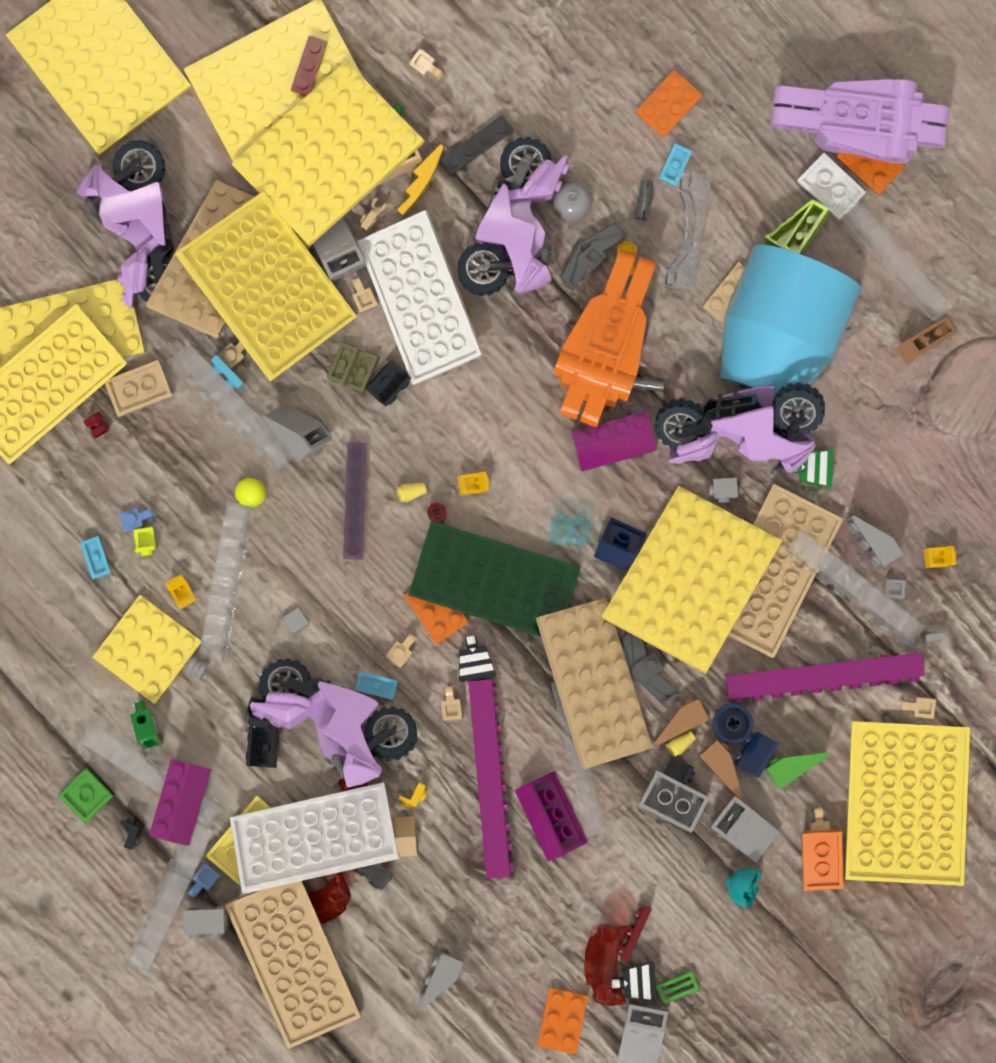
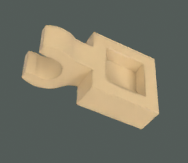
M421 49L418 50L408 63L411 68L422 76H425L428 72L437 81L443 76V72L434 66L435 59Z
M378 198L373 199L370 213L366 212L360 220L362 223L361 229L366 233L371 230L379 215L386 210L387 205L385 203L381 208L376 207Z
M359 277L352 280L357 291L352 297L359 312L363 313L378 306L370 287L364 290Z
M240 341L236 346L230 343L217 356L232 370L245 358L242 354L245 347Z
M409 634L402 644L397 641L386 657L402 668L413 654L409 648L417 638Z
M455 686L445 687L446 701H441L443 721L463 719L462 699H456Z
M915 696V702L900 700L899 707L902 710H912L914 717L934 719L936 699Z
M821 807L813 808L815 822H809L810 831L831 830L830 821H823V809Z

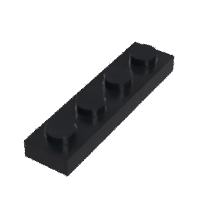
M501 115L441 158L440 162L452 177L514 132L504 116Z

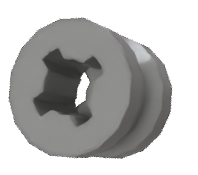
M194 656L186 673L194 674L197 679L201 680L209 662L201 661L199 657Z

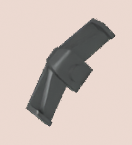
M614 222L589 238L583 239L576 246L575 252L559 277L573 291L587 267L589 266L594 271L608 257L603 251L627 238L628 235Z
M631 633L624 636L622 641L631 666V673L636 681H639L662 705L680 695L658 674L664 668L655 653L647 656L643 640Z

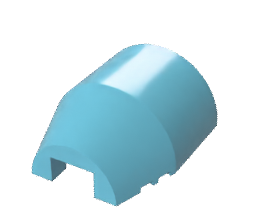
M754 245L724 316L720 379L736 386L742 384L749 388L774 386L777 393H779L781 387L785 388L790 383L793 385L796 382H801L803 385H812L834 359L861 293V286L840 271L804 255L775 246Z

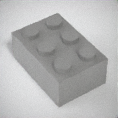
M655 770L638 806L692 833L709 797Z
M225 906L189 907L183 910L184 935H189V938H201L205 934H209V938H216L225 935V932L230 930V918Z

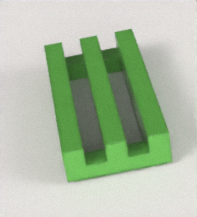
M692 970L656 985L663 1004L700 989ZM689 976L691 977V979L688 981H685L664 991L661 990V988L667 985L675 983ZM692 983L694 985V987L684 990L675 995H672L668 998L664 997V995L675 990H678L682 987H685Z

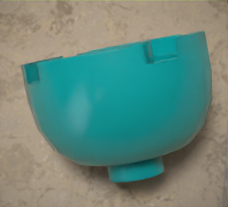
M740 868L727 878L726 887H728V895L735 904L747 909L749 908L748 905L752 906L759 891L757 880L761 881V872L753 868Z

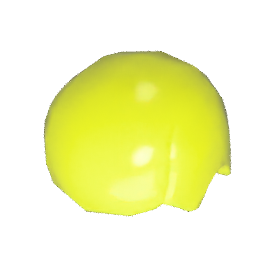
M244 478L238 482L235 488V497L244 506L257 507L264 502L267 496L266 487L260 480L255 478Z

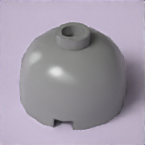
M568 182L561 186L559 192H555L553 208L561 219L568 222H576L588 214L591 208V196L583 185L577 182Z

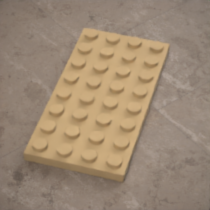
M216 180L176 252L250 201L254 196ZM174 253L148 299L146 307L218 339L226 322Z
M776 484L772 485L753 525L782 540V543L728 635L729 637L774 659L843 518Z
M607 598L536 618L582 770L653 748L616 627L602 618L604 611L609 605Z
M302 881L255 891L225 904L288 1049L361 1018Z

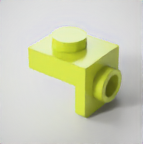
M154 527L133 530L136 544L135 552L141 553V556L153 555L152 551H157Z

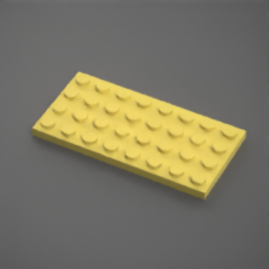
M119 279L0 308V368L75 304L82 309L123 358L145 353L135 307L129 308L128 304L124 305L122 293H125L124 285H120Z
M77 304L0 368V455L8 465L128 364Z

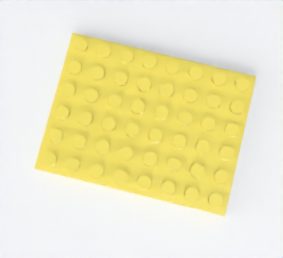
M51 0L6 34L13 46L99 156L192 87L125 0Z
M314 0L184 68L188 79L233 162L306 97L291 92V87L308 36L327 41L312 91L345 61L361 75L322 0Z
M345 61L232 163V166L259 194L262 191L267 194L279 215L310 247L424 143V140Z
M264 191L175 253L176 257L269 381L275 379L357 317L292 228L276 211L275 205Z
M678 486L604 611L602 618L707 674L780 547L782 540Z
M851 721L845 880L964 886L970 727Z

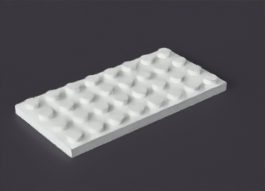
M427 210L357 241L407 372L412 377V385L421 383L484 355Z
M384 782L230 817L243 894L399 859Z

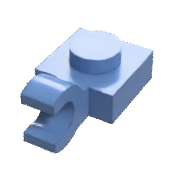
M135 508L119 514L125 533L144 527V520L156 517L153 509L140 513L139 508Z
M205 863L192 878L197 883L188 894L195 898L202 888L208 891L221 875Z

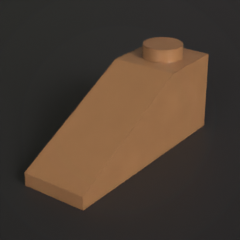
M946 316L909 338L896 349L905 363L908 364L957 333V331Z
M692 697L682 702L684 706L679 708L654 741L655 746L709 720L699 699L694 700Z
M715 740L699 757L734 796L741 800L743 796L731 755L728 752L730 748L723 741Z

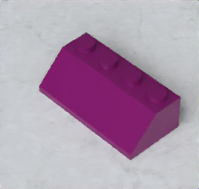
M647 411L598 424L597 428L591 426L571 432L582 472L657 451Z
M176 759L170 760L149 836L190 846L212 769Z
M555 771L515 790L548 862L588 843Z

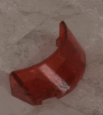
M342 872L336 873L333 880L325 887L308 894L321 924L339 917L346 910V905L351 900V893Z
M602 923L597 927L598 930L595 935L590 937L586 946L584 963L586 983L591 985L593 990L592 997L596 1003L607 1006L626 1004V1000L621 989L612 990L611 978L618 977V952L624 937L631 929V925Z

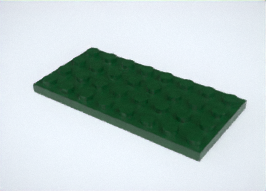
M431 521L408 596L541 637L536 618L569 608L581 567Z

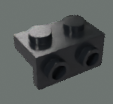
M389 360L365 389L382 405H391L396 400V395L408 387L412 377L406 374L392 360Z
M249 727L247 734L248 747L245 756L246 766L277 768L279 729Z
M381 863L354 869L360 876L364 875L369 879V883L373 887L381 890L394 876Z

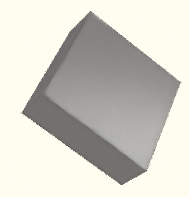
M886 578L884 598L904 600L906 580Z
M298 607L282 618L292 634H295L309 624Z
M945 632L925 634L923 636L924 643L946 639Z

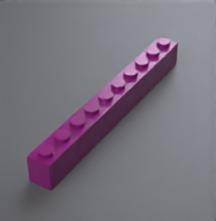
M922 653L730 675L725 676L727 699H732L733 703L744 702V698L752 697V701L763 700L764 695H771L772 698L783 697V693L791 692V696L803 695L805 690H810L811 694L821 693L822 688L838 691L842 690V686L849 685L850 689L861 688V684L869 683V687L880 686L881 681H888L889 684L900 683V679L908 678V682L920 681V677L925 676Z
M492 679L468 681L486 879L510 877V872H514L513 860L508 858V853L512 852L511 840L507 841L506 833H510L509 821H505L504 813H508L507 801H503L502 794L506 793L505 781L501 782V774L504 773V763L499 762V754H503L502 742L497 741V734H501L500 722L496 723L495 715H499L498 703H494L493 695H497L496 683H492Z

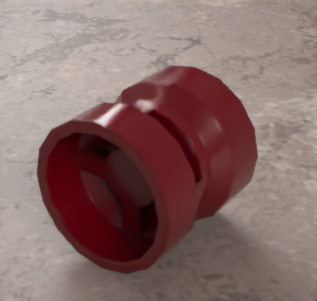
M100 412L84 420V424L90 428L94 439L110 430L108 424L104 423Z
M441 503L431 504L427 509L429 520L437 523L443 522L447 516L444 505Z

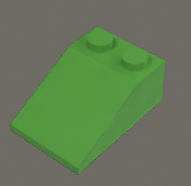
M828 752L781 758L773 757L767 763L764 771L774 786L781 789L830 755Z

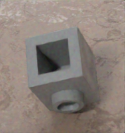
M737 477L713 479L712 484H709V495L713 496V500H718V503H729L730 499H737Z

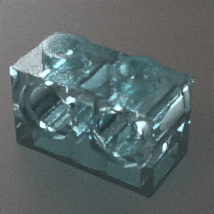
M555 515V518H551L549 543L588 546L590 521H586V517H575L574 520L567 519V516ZM558 524L564 525L565 533L557 534L554 530L555 526ZM576 526L584 527L585 534L577 536L574 533V528Z

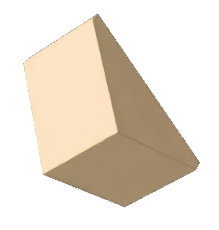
M415 816L395 817V838L399 857L417 856Z

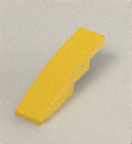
M441 144L413 171L417 179L405 190L409 198L397 209L398 214L402 218L417 204L436 173L444 152V147Z

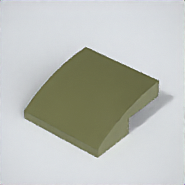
M341 342L327 379L365 394L367 391L365 387L370 383L380 358Z

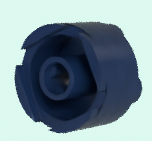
M724 705L713 716V731L723 742H742L752 732V715L741 705ZM730 718H732L733 721H737L738 723L737 725H735V729H733L731 726H728Z

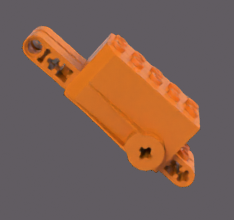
M621 249L618 252L604 293L589 301L564 343L553 372L554 376L562 378L560 389L567 391L560 414L576 420L582 403L586 402L580 422L596 428L605 405L615 408L618 399L627 402L638 373L647 320L641 305L657 264L655 261L640 256L635 272H633L631 269L636 255ZM629 276H631L632 280L629 285L627 293L623 292Z

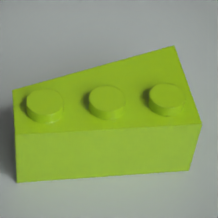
M814 199L810 200L787 221L781 223L770 234H767L764 237L765 243L804 255L829 217V208Z

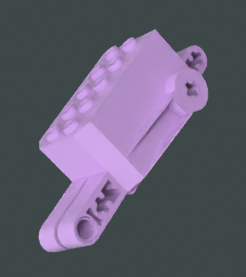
M884 79L835 82L825 91L775 86L773 106L775 107L772 108L770 126L777 129L815 133L814 141L822 151L850 153L888 163L903 164L910 161L917 150V146L945 147L947 128L945 127L948 126L950 108L944 105L922 103L923 93L917 92L918 84L908 80Z

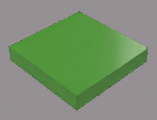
M85 768L58 795L85 824L114 797L88 768Z

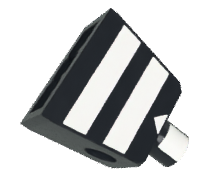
M476 636L465 637L467 649L459 650V682L495 677L496 672L487 647H478Z
M650 961L622 968V977L611 978L612 990L623 989L625 998L657 1001L655 963Z

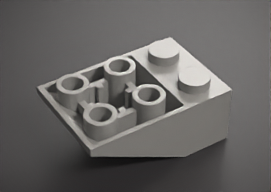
M344 217L338 220L313 243L331 282L366 267L365 260Z
M286 403L262 416L267 425L298 463L320 451L333 438L321 422Z
M852 516L847 520L849 523L847 528L852 534H856L859 539L857 541L858 545L863 551L866 550L870 555L868 560L873 567L877 566L880 569L903 555L893 537L856 516Z
M736 796L730 798L709 826L755 863H757L780 832Z
M442 951L441 955L437 953L432 965L435 967L433 973L429 972L424 984L427 985L426 991L421 990L417 1003L420 1004L419 1010L426 1007L456 982L464 959Z
M628 1002L617 1062L658 1063L668 1017L666 1009Z

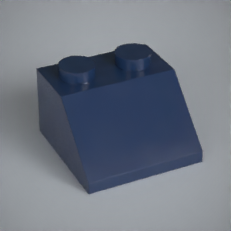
M611 517L593 557L628 572L637 557L646 533Z
M755 731L754 734L750 733L745 740L747 746L744 751L740 750L735 758L737 764L735 766L760 778L779 743Z

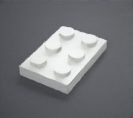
M825 153L796 181L815 200L829 208V213L838 221L866 193Z

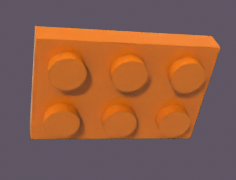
M673 70L635 111V114L664 139L703 95L677 71Z
M839 153L836 156L844 166L878 196L905 168L903 164L888 163L856 154Z
M409 592L404 595L436 645L469 624L461 612L408 596Z
M841 829L801 831L803 890L843 889Z
M549 987L537 1043L538 1047L576 1055L588 995Z

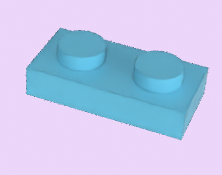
M675 143L658 180L677 187L692 151Z
M217 355L211 359L214 364L212 368L219 375L223 373L227 377L225 382L232 389L236 387L240 390L245 386Z
M97 536L80 542L92 579L112 574L100 537Z
M360 671L355 691L393 700L398 681Z

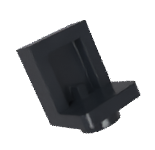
M251 697L245 713L247 724L253 728H266L268 720L255 717L250 708L251 702L265 703V700Z
M671 757L663 774L685 785L687 782L690 783L695 772L692 771L693 766Z
M127 818L126 821L121 820L120 825L130 828L124 847L132 850L134 846L138 847L142 836L139 833L142 827L137 825L138 821Z

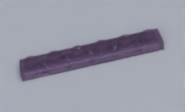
M347 442L344 560H363L367 443Z

